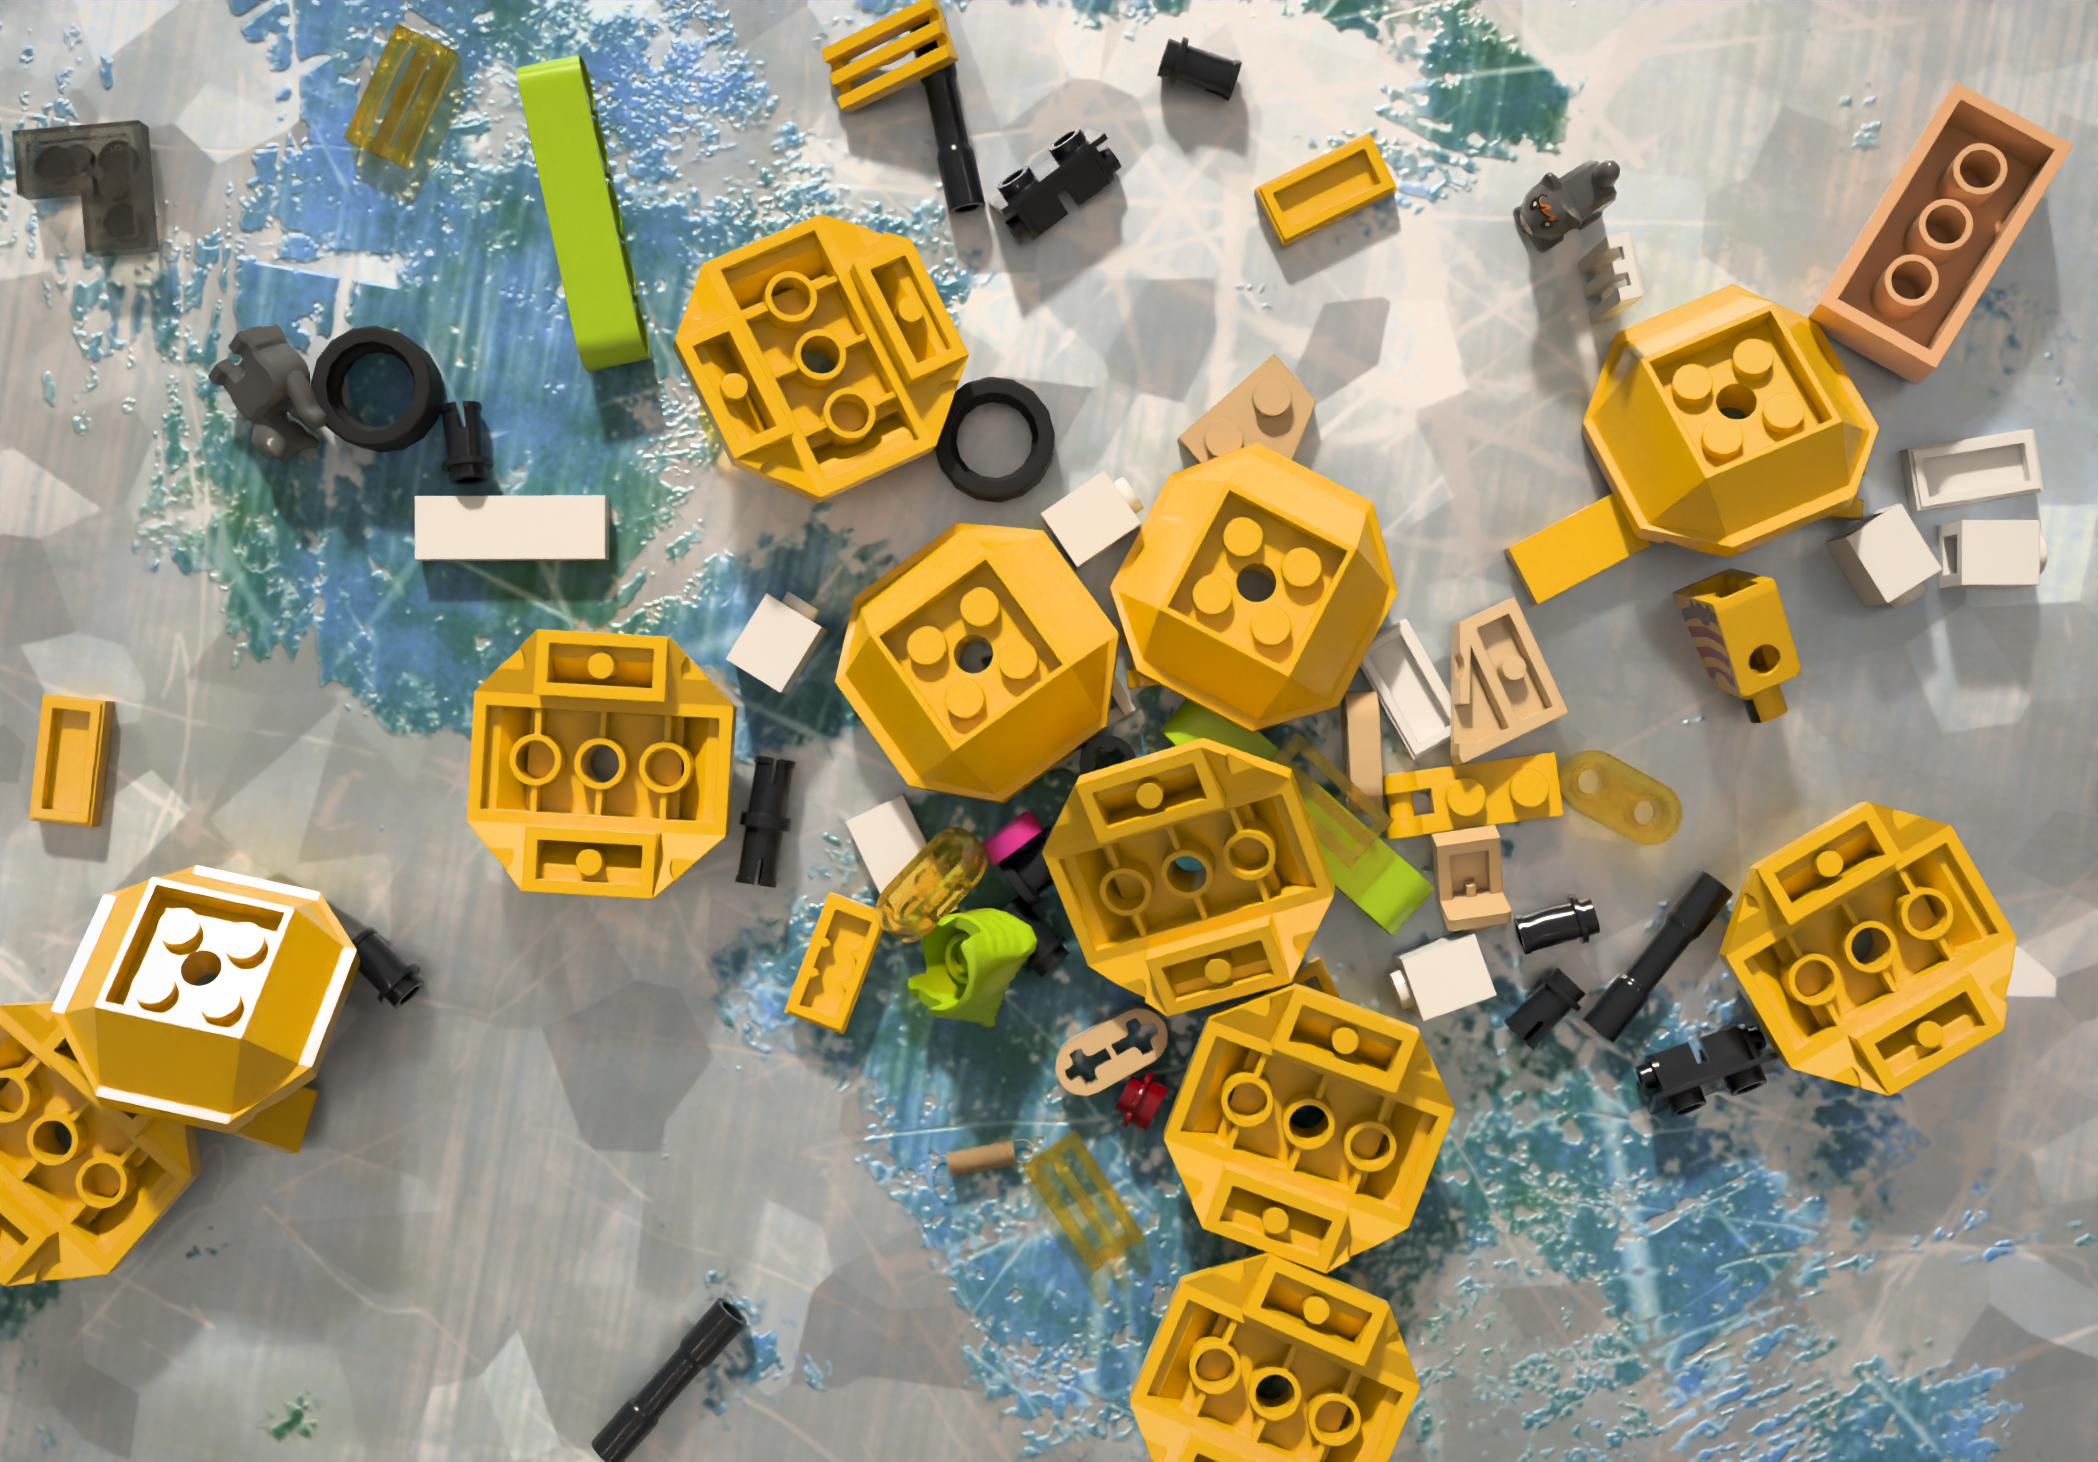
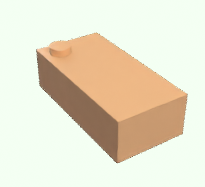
M1956 82L1936 107L1807 318L1817 322L1823 333L1918 385L1940 363L2070 152L2073 144Z

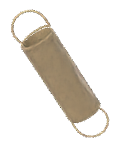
M1018 1139L947 1152V1155H939L935 1158L940 1156L947 1157L949 1175L951 1171V1176L956 1177L1016 1165V1162H1027L1034 1154V1146L1026 1139ZM1013 1141H1027L1032 1145L1033 1153L1028 1160L1017 1161L1015 1159ZM933 1158V1159L931 1160L930 1164H929L930 1173H931L933 1176L937 1177V1178L948 1177L949 1175H947V1176H936V1175H934V1174L932 1173V1171H931L930 1168H931V1163H932V1161L935 1159V1158Z

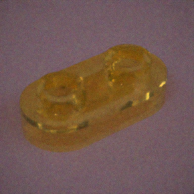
M1598 750L1576 752L1562 763L1558 771L1561 799L1567 806L1632 842L1644 845L1663 843L1676 833L1681 824L1682 806L1678 796L1671 788L1606 752ZM1586 770H1592L1598 778L1597 788L1589 794L1584 793L1578 783L1580 775ZM1643 800L1648 801L1653 807V817L1646 824H1640L1634 815L1635 807Z
M951 827L935 835L882 891L875 909L876 920L879 926L895 939L904 943L916 942L927 936L937 926L936 924L939 920L948 915L982 878L988 863V853L985 846L970 832L961 827Z

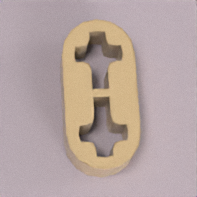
M1375 690L1346 691L1341 700L1343 784L1346 809L1350 813L1381 811L1383 803L1380 711L1377 692Z
M1133 1005L1118 1011L1069 1038L1061 1045L1056 1055L1055 1072L1058 1081L1065 1090L1075 1095L1088 1096L1100 1092L1151 1064L1163 1054L1167 1046L1168 1031L1164 1019L1156 1010L1146 1005ZM1137 1018L1142 1026L1149 1025L1150 1023L1156 1026L1157 1030L1149 1036L1152 1045L1149 1049L1141 1051L1140 1047L1135 1043L1128 1045L1118 1052L1115 1050L1113 1044L1129 1034L1126 1023L1130 1020ZM1105 1048L1107 1049L1110 1056L1099 1061L1094 1066L1096 1077L1093 1080L1086 1082L1081 1074L1070 1077L1066 1070L1073 1065L1071 1054L1073 1051L1081 1049L1086 1056H1092Z

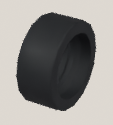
M379 326L354 328L333 339L318 357L311 380V387L315 392L319 405L327 414L328 420L325 426L345 442L380 453L404 450L423 439L437 422L440 414L439 408L444 399L441 373L430 354L400 332ZM382 352L396 356L407 365L414 379L415 392L410 408L400 420L389 426L371 427L361 424L349 414L343 403L342 387L346 373L356 360L367 354Z
M986 377L968 382L955 391L935 451L941 470L956 489L976 500L1000 503L1022 497L1041 482L1052 462L1055 432L1048 409L1034 391L1013 379ZM988 403L1007 404L1019 411L1029 423L1032 434L1031 452L1025 463L1012 474L999 478L981 476L969 469L961 459L956 444L958 428L965 416L976 407Z

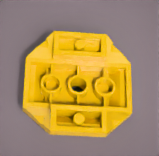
M822 214L704 262L673 344V349L732 466L817 504L932 452L938 443L957 385L969 356L910 238L888 232L881 234L855 223ZM807 351L821 352L829 358L833 370L825 374L812 372L804 365L801 355Z
M1731 284L1615 333L1584 416L1581 434L1638 539L1662 544L1668 541L1692 550L1730 558L1849 508L1856 495L1879 427L1817 322ZM1725 407L1737 408L1745 413L1747 417L1738 420L1730 419L1724 416L1719 409Z
M1259 443L1170 474L1110 586V592L1136 673L1250 733L1336 709L1398 594L1373 502ZM1260 571L1271 580L1273 594L1261 602L1249 601L1239 593L1237 579L1245 572Z
M957 522L854 597L835 683L908 786L1004 804L1107 730L1120 635L1044 530ZM975 642H984L992 646L993 658L985 670L979 673H967L961 669L960 657L968 645Z
M537 629L519 646V650L499 666L474 691L467 822L487 848L507 869L506 872L521 891L654 899L729 836L737 706L671 637ZM603 745L611 747L619 758L618 772L608 782L597 778L591 768L593 753Z
M1206 738L1197 739L1080 775L1042 851L1087 965L1117 985L1144 997L1145 1003L1167 1017L1291 983L1303 960L1304 953L1334 897L1335 884L1292 769ZM1182 856H1190L1199 860L1205 868L1199 871H1187L1182 869L1175 862V859Z
M1861 801L1748 868L1719 951V956L1784 1066L1891 1096L2004 1030L2008 1004L2004 1001L2012 974L2017 937L1950 824L1894 810L1879 804ZM1867 928L1872 935L1873 946L1867 957L1857 961L1852 953V941L1860 930Z
M193 866L165 876L152 877L143 883L103 895L51 1012L102 1106L233 1134L254 1120L256 1113L285 1099L316 1078L359 967L360 958L356 947L320 892L206 867ZM206 974H219L213 982L207 985L193 986L197 979Z
M1292 982L1208 1013L1165 1126L1164 1141L1191 1198V1203L1203 1229L1320 1272L1328 1273L1350 1260L1349 1257L1372 1248L1409 1228L1455 1112V1107L1416 1026ZM1305 1105L1316 1106L1325 1113L1321 1122L1310 1128L1296 1126L1291 1122L1290 1117L1296 1109Z
M55 1001L15 1002L0 1005V1283L3 1286L30 1284L45 1280L106 1275L118 1269L202 1172L194 1126L108 1108L100 1104L51 1012ZM58 1121L63 1123L71 1133L72 1144L69 1150L61 1146L56 1138L55 1128Z
M1262 1250L1179 1278L1130 1391L1129 1400L1152 1462H1388L1421 1386L1392 1310L1386 1300L1315 1269ZM1270 1375H1280L1290 1381L1287 1391L1276 1399H1265L1256 1393L1259 1382Z

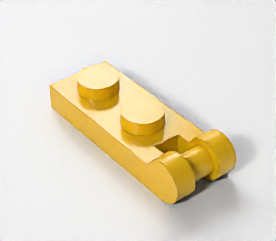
M1555 752L1382 775L1383 795L1387 797L1389 819L1383 820L1386 839L1405 838L1563 815ZM1427 789L1431 813L1415 815L1411 791Z

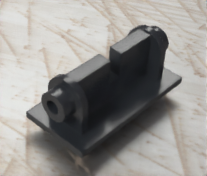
M1080 127L1074 128L1050 145L1048 150L1052 156L1036 168L1031 170L1028 165L1023 166L1012 172L998 184L997 189L1001 194L988 204L993 210L1003 215L1009 212L1012 213L1013 216L1005 222V225L1018 243H1021L1027 237L1034 241L1069 214L1056 195L1063 188L1067 190L1074 203L1080 206L1108 184L1115 181L1113 173L1121 168L1119 160L1109 147L1106 146L1100 152L1096 148L1108 139L1105 133L1091 128L1082 132Z
M1741 1022L1699 1039L1707 1059L1705 1062L1697 1063L1689 1043L1686 1042L1645 1056V1063L1636 1066L1635 1070L1642 1088L1645 1091L1655 1088L1657 1094L1653 1095L1649 1105V1114L1653 1115L1668 1109L1671 1117H1677L1703 1107L1707 1104L1704 1096L1728 1088L1731 1096H1737L1763 1086L1768 1082L1765 1075L1770 1074L1779 1057L1776 1052L1761 1057L1758 1051L1766 1048L1762 1031L1756 1024L1746 1027Z

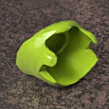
M993 908L972 909L956 914H948L919 933L927 970L924 974L910 977L907 990L910 995L929 1007L926 1011L929 1015L937 1018L978 1023L984 1027L995 1026L998 1009L1005 997V991L1010 987V982L1016 977V973L1020 971L1023 963L1036 949L1038 941L1030 925L1014 915Z

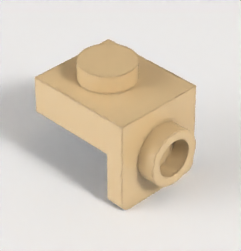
M1495 825L1431 834L1435 898L1449 931L1481 932L1489 929L1491 926L1510 923L1511 908L1503 893L1501 837Z

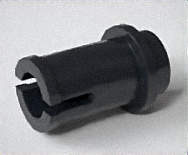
M1185 36L1182 37L1181 42L1169 38L1157 76L1168 79V87L1173 88L1175 82L1229 101L1242 61L1232 60L1188 45L1189 38Z
M463 401L464 428H460L459 411L456 402L441 405L439 409L443 420L447 460L441 463L442 471L449 473L451 484L470 485L487 481L489 479L488 470L494 464L491 457H486L481 418L482 404L476 401Z
M1575 894L1567 896L1566 903L1523 915L1517 914L1513 918L1516 934L1525 955L1531 954L1532 951L1579 939L1581 944L1589 942V936L1600 933L1596 911L1589 896L1577 899Z
M1021 895L1001 910L1014 915L1030 925L1037 938L1036 949L1026 960L1028 964L1024 969L1027 972L1033 969L1042 978L1070 954L1062 945L1066 941L1064 936L1061 935L1059 938H1056Z
M373 927L365 929L352 939V943L356 947L360 958L357 970L380 992L377 999L381 1004L390 1002L395 1009L400 1008L422 988L424 981L418 976L420 967L416 963L408 966L377 934Z
M1558 967L1549 976L1543 972L1539 977L1544 982L1510 1017L1504 1020V1023L1533 1050L1538 1047V1043L1572 1008L1577 1012L1582 1008L1578 1002L1586 995Z

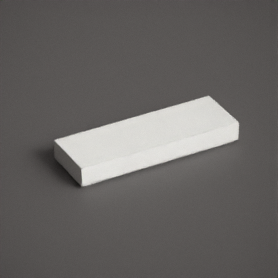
M605 495L415 496V560H609V497Z

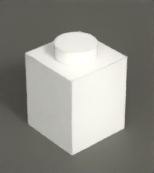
M1104 470L1042 512L1041 520L1075 570L1078 571L1139 530L1141 522L1135 514L1144 508L1131 486L1123 477L1113 482Z
M1901 503L1877 510L1826 542L1827 547L1865 607L1887 603L1890 604L1892 609L1902 607L1923 595L1928 590L1923 581L1942 570Z
M1960 520L1939 525L1938 563L1942 570L1938 572V589H2017L2040 585V574L2044 571L2047 563V544L2045 539L2040 536V520Z
M787 591L782 601L766 593L726 660L778 692L788 694L827 632V629L814 622L820 610Z
M1460 930L1393 954L1398 971L1390 973L1389 978L1397 1001L1402 1010L1412 1007L1413 1013L1422 1021L1497 996L1476 936L1471 932Z

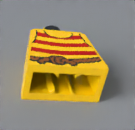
M1729 568L1672 592L1712 686L1742 698L1751 723L1766 722L1785 714L1788 711V707L1779 683L1800 674L1801 666L1775 580Z

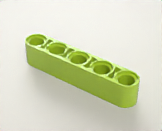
M575 54L518 67L516 72L520 96L573 333L584 369L587 372L649 359L651 358L648 333L595 96L585 61L581 54Z
M1187 699L1158 730L1174 746L1206 738L1291 768L1335 888L1392 937L1435 890L1420 873L1260 732L1250 733Z

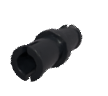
M755 756V770L748 812H741L739 823L746 826L739 870L735 882L754 885L758 859H761L757 885L776 888V875L783 831L790 832L792 819L786 818L793 768H795L796 762L784 759L777 760L774 783L771 785L770 780L774 758Z

